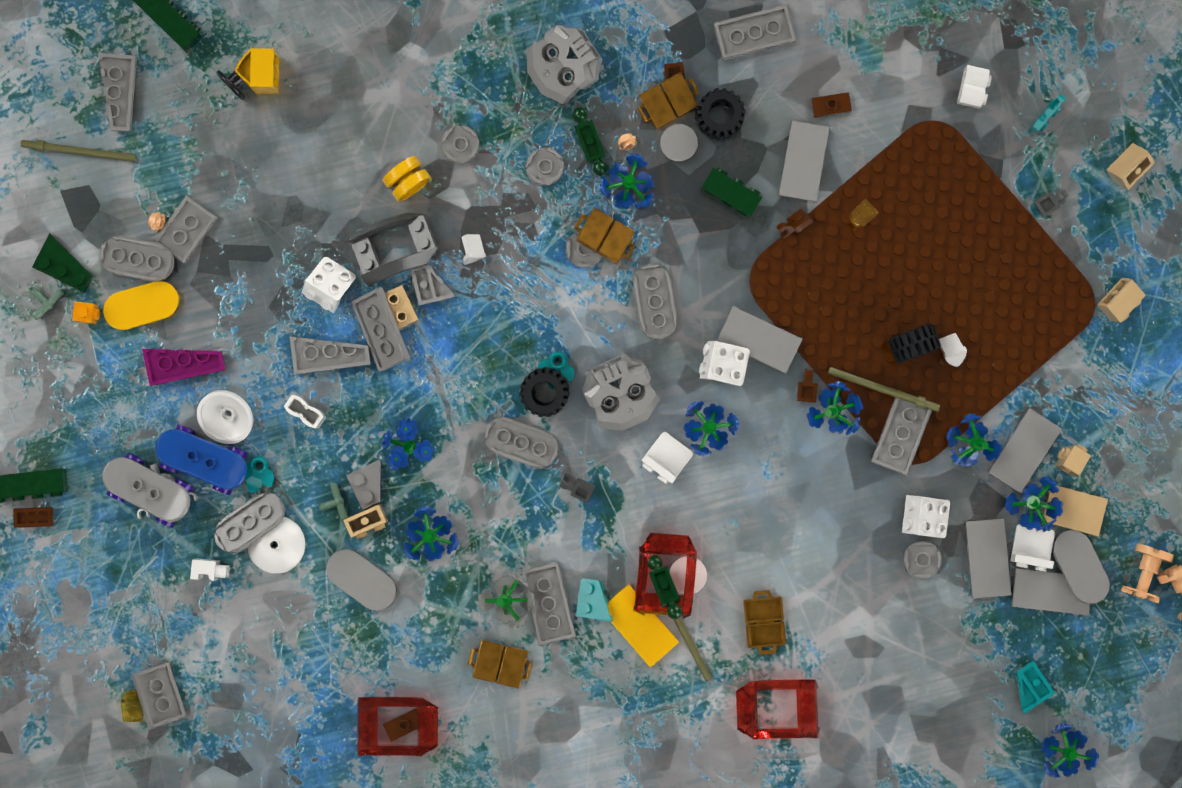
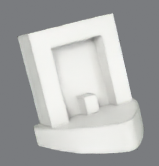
M466 234L461 237L466 253L463 257L464 265L486 257L479 234Z
M956 333L939 339L941 343L940 348L946 361L958 367L965 359L967 349L962 345Z

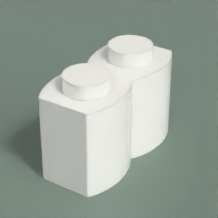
M971 65L965 67L957 104L977 109L986 104L988 94H985L986 86H990L992 75H989L990 70Z
M291 395L284 405L288 413L299 417L309 427L319 429L326 419L322 411L311 407L305 399L299 396Z

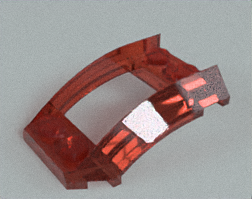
M650 533L644 544L639 546V567L633 611L644 616L645 613L667 615L668 607L662 608L657 593L648 592L650 568L647 562L651 554L687 556L684 594L679 595L681 602L676 604L682 608V618L691 616L694 597L697 551L687 535Z
M816 679L751 681L736 691L737 730L753 738V740L818 738L820 727H818L817 689L819 687ZM757 690H796L798 727L758 728Z
M358 697L356 705V749L358 756H422L438 746V707L422 697ZM378 707H418L417 745L378 744Z

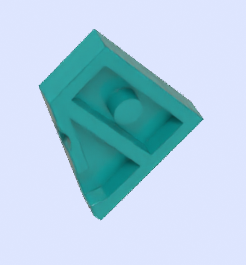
M1060 93L1054 98L1029 130L1034 134L1039 130L1042 132L1049 124L1047 120L1051 116L1055 117L1061 110L1059 106L1065 101L1066 97Z
M581 578L576 616L613 622V617L610 615L607 606L608 600L604 595L602 581Z
M1034 661L1029 662L1016 671L1023 714H1026L1055 694Z

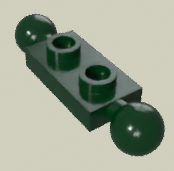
M578 107L572 113L573 119L579 123V125L574 126L587 163L593 161L592 170L594 174L602 176L607 172V164L600 159L605 157L603 147L593 121L586 122L587 111L582 107Z
M653 555L647 562L648 567L654 570L649 572L651 581L662 608L668 607V617L678 619L682 615V608L676 604L681 602L668 567H662L663 561L661 557Z

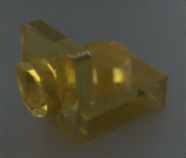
M865 199L848 215L850 217L849 221L856 228L860 227L862 229L879 212Z
M131 690L123 693L121 699L123 722H142L143 710L137 691Z

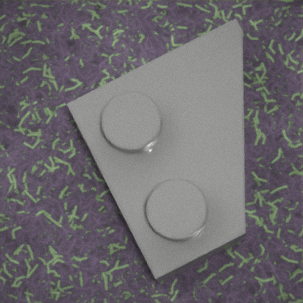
M429 264L410 269L419 306L455 298L454 293Z
M380 459L346 475L362 510L381 502Z

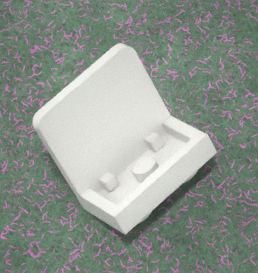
M324 257L305 280L301 293L306 298L321 305L325 310L334 313L338 308L341 297L355 281L356 275L330 258Z
M707 341L703 348L704 360L699 367L700 379L715 380L737 386L743 385L750 353L749 349L718 341Z
M663 432L641 461L644 463L642 467L650 473L655 471L659 474L657 478L663 483L667 484L669 482L672 484L692 458L693 452L670 434Z
M906 495L902 533L945 538L950 501Z
M1018 524L1016 526L1010 561L1016 562V566L1023 568L1033 565L1035 570L1046 572L1047 568L1053 569L1054 561H1050L1055 532L1053 530L1043 532L1042 529L1036 532L1035 528L1028 530L1026 527Z

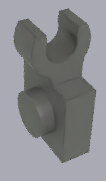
M1065 189L1054 196L1051 192H1048L1033 203L1042 218L1059 209L1058 202L1069 195Z
M565 473L560 487L572 491L571 496L588 503L595 485L580 478L575 481L570 474Z

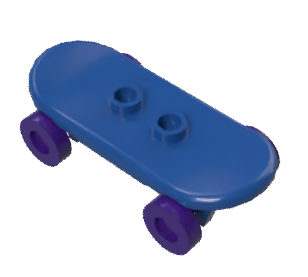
M177 424L175 429L168 430L160 435L156 442L155 450L158 459L161 461V468L176 474L179 471L212 484L214 490L230 495L232 489L241 485L245 480L247 464L244 458H246L248 452L231 445L227 449L195 436L194 430Z

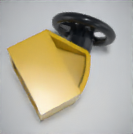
M250 48L240 59L235 71L228 78L220 70L216 72V75L241 100H244L245 96L238 88L244 83L255 94H279V55L274 49Z

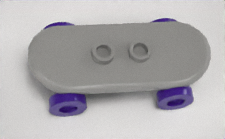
M128 452L125 457H118L108 462L102 473V480L108 490L106 493L108 496L124 502V500L156 516V521L171 528L174 527L175 521L182 519L187 514L190 507L188 491L192 492L193 485L179 478L174 482L143 466L145 462L143 459Z

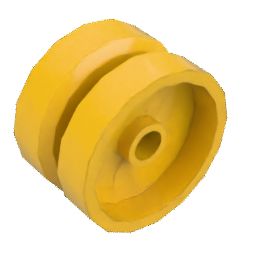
M411 156L396 165L382 179V182L388 189L395 188L392 195L397 202H402L417 193L432 178L426 169L419 170L421 162L416 156Z

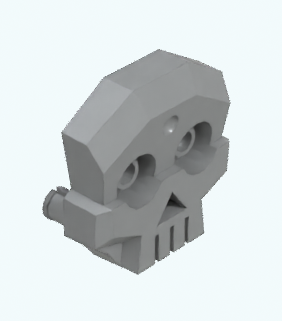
M556 25L545 33L543 40L526 48L527 73L542 95L562 104H567L580 89H587L599 80V73L604 68V65H601L603 59L580 27ZM553 49L556 51L555 56H552L551 51ZM574 53L576 54L578 59L572 58ZM568 73L572 75L570 80L567 79Z
M621 354L588 370L585 374L586 381L582 387V392L589 406L594 409L598 426L601 429L624 431L648 420L661 400L649 383L651 377L643 361L631 358L628 354ZM633 387H638L636 392H632ZM606 400H612L610 404H605Z

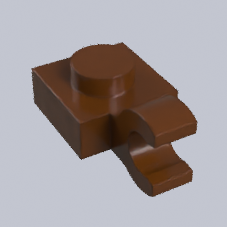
M799 209L786 219L787 223H780L776 228L781 232L780 235L786 239L794 231L799 233L813 223L807 213Z
M804 369V382H798L796 401L816 403L818 384L812 383L813 370Z

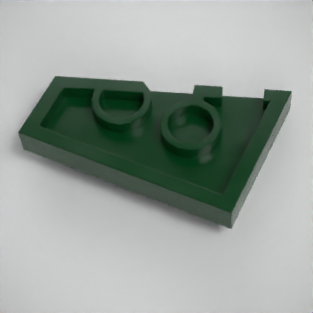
M49 233L32 268L85 293L93 275Z

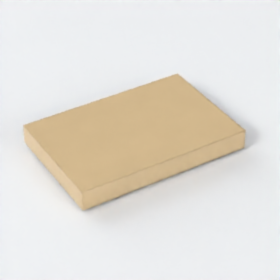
M1056 486L1059 489L1058 493H1051L1049 491L1046 504L1051 502L1053 497H1057L1059 501L1063 502V513L1061 516H1057V521L1053 525L1099 536L1108 499ZM1045 508L1043 516L1047 523L1055 520L1046 515L1047 508Z

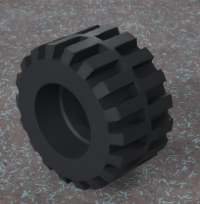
M716 88L712 92L711 90L707 92V95L701 98L696 113L700 129H703L706 135L709 134L714 139L715 137H719V139H723V137L729 138L732 134H736L745 118L743 101L741 102V97L739 95L736 96L732 90L730 92L727 91V88L722 90ZM716 104L728 106L732 112L730 121L724 124L714 122L709 115L711 107Z
M929 323L894 336L887 341L896 363L906 362L941 347L934 325Z
M547 367L537 368L529 373L520 387L522 404L524 403V408L530 410L533 415L537 414L538 417H550L553 414H557L567 403L570 394L569 384H567V379L562 376V373L555 371L554 368L549 369ZM541 381L551 383L556 390L554 400L549 403L539 401L534 395V387Z

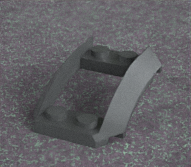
M405 213L390 217L349 235L348 239L361 269V277L368 287L406 270L428 265L432 255L434 256L438 251L435 238L424 214ZM407 223L418 253L381 265L371 236Z

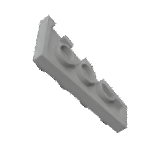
M289 336L295 375L371 365L368 345Z

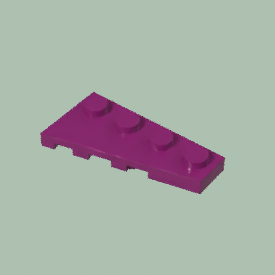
M142 349L150 386L226 370L222 351Z

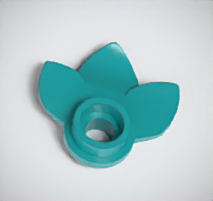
M562 352L552 353L549 359L541 361L537 367L539 369L543 367L554 368L555 371H560L567 381H573L574 369L568 364L567 356ZM556 358L562 359V363L560 365L555 364L554 361ZM548 382L550 388L555 389L554 386Z
M256 456L252 458L250 463H246L247 475L245 480L250 493L257 492L262 485L272 487L274 475L269 469V463L265 457ZM258 462H261L263 464V467L261 469H258L256 467V464Z

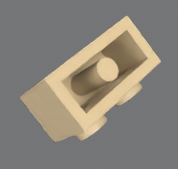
M1132 143L1110 165L1107 172L1113 182L1129 190L1155 162L1149 151Z
M1121 278L1097 306L1110 321L1121 323L1128 318L1129 313L1135 307L1140 305L1145 294L1132 279Z
M402 285L385 293L399 331L420 321Z
M1081 445L1066 446L1059 451L1057 455L1059 459L1055 467L1070 476H1079L1091 455L1086 453L1088 450Z
M381 504L343 521L350 537L356 536L358 540L367 536V531L374 529L376 532L385 528V523L388 522V519Z

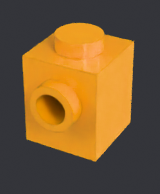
M74 301L72 321L96 325L100 316L99 306L92 303Z

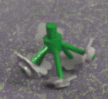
M509 573L508 575L512 579L509 580L507 576H502L500 580L495 582V592L499 594L497 599H493V595L487 589H484L478 595V608L488 612L493 607V603H496L498 605L496 608L497 613L495 614L496 620L502 621L504 624L514 621L509 627L520 628L526 623L525 619L528 615L523 614L519 618L515 613L516 608L511 607L512 603L520 602V606L529 611L535 604L534 594L530 592L529 588H525L521 592L520 598H512L510 595L516 592L518 583L523 586L528 584L524 582L525 578L522 574L515 573L513 575Z

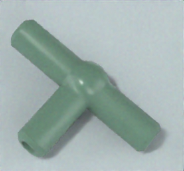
M58 289L47 299L39 290H35L33 296L42 306L32 314V317L38 320L48 310L53 308V305L64 293Z
M336 482L331 483L330 488L334 499L320 504V508L322 511L337 506L340 519H347L348 515L344 506V499L341 497Z

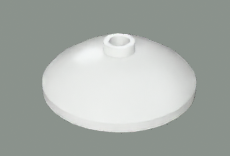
M225 390L213 391L207 394L198 405V423L203 432L214 441L223 444L238 443L248 436L253 427V415L249 405L244 399L233 392Z
M284 517L276 528L248 546V553L254 564L263 571L269 573L287 572L301 561L305 552V537L298 524ZM273 541H276L278 543V547L276 549L272 548L271 543Z

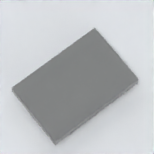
M186 195L153 242L166 246L176 259L186 264L218 217Z
M169 661L131 674L149 730L187 717Z

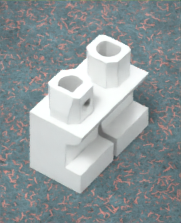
M192 559L190 579H202L203 574L209 575V579L212 581H216L218 578L229 577L230 565H220V560Z

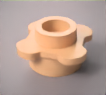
M631 133L622 135L618 139L619 149L621 151L632 149L637 144V141H635L636 136H632Z
M160 212L152 213L148 220L149 227L152 230L156 229V232H160L165 225V214L161 215Z

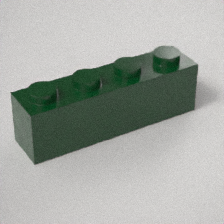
M133 0L186 53L202 38L199 33L201 29L194 22L189 24L185 20L187 18L186 14L180 9L176 11L172 7L174 3L171 0Z
M64 468L0 475V503L5 502L6 498H12L13 501L25 500L24 496H32V499L44 498L43 494L51 493V497L63 496V492H68L67 472Z

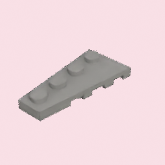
M98 53L110 130L131 132L137 57L135 55Z

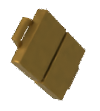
M679 72L660 83L661 86L657 84L640 93L639 97L642 104L637 110L644 122L652 120L655 127L659 128L676 119V114L679 117L698 107L694 96L699 93V90L692 78L685 80L682 73ZM687 83H691L695 91L694 93L690 91ZM645 107L650 117L646 118L641 108Z
M596 208L592 210L589 216L581 214L574 226L579 232L576 239L577 242L594 252L598 250L597 254L614 264H617L621 257L629 259L635 248V244L630 241L635 233L634 230L617 220L613 223L614 219ZM586 219L587 221L585 222L583 228H579L582 220ZM630 245L631 247L627 255L623 254L627 246Z
M770 590L754 591L753 599L743 600L745 623H752L745 625L747 647H758L760 655L776 654L778 645H786L784 622H774L784 620L782 597H772ZM768 594V598H757V595ZM773 646V650L762 651V647Z
M481 640L479 649H471L467 663L474 667L473 678L493 683L496 681L497 684L518 689L521 679H529L532 663L526 660L527 650L507 645L504 649L503 644ZM474 652H478L476 662L472 663ZM525 664L528 665L526 676L523 675Z

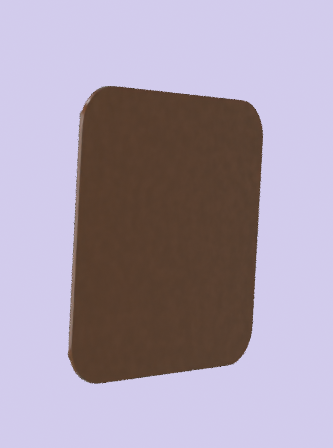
M924 121L907 129L808 213L813 223L799 233L794 231L786 239L781 236L762 252L754 262L749 278L751 294L757 305L775 326L802 338L797 352L827 387L833 390L834 388L829 387V384H834L835 381H842V383L846 384L845 387L850 388V391L847 392L840 390V402L846 405L849 393L859 396L863 409L860 410L859 414L851 412L850 414L855 419L860 417L858 423H860L876 444L895 397L828 374L830 367L916 397H925L926 400L940 405L938 412L933 410L931 412L911 465L928 462L948 447L947 433L951 427L959 426L962 435L968 429L969 424L960 423L962 420H965L964 416L969 413H975L976 416H981L982 418L1078 336L1090 323L1095 309L1094 293L1087 279L962 134L951 125L940 121ZM929 323L934 325L939 339L956 333L962 345L966 347L967 353L965 359L958 367L946 361L941 348L906 362L896 363L887 341L894 336Z

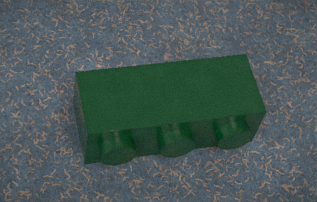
M713 168L701 187V191L750 219L762 199L760 192L752 187L748 189L743 186L744 182L734 177V179H731L723 169L718 168L716 170Z

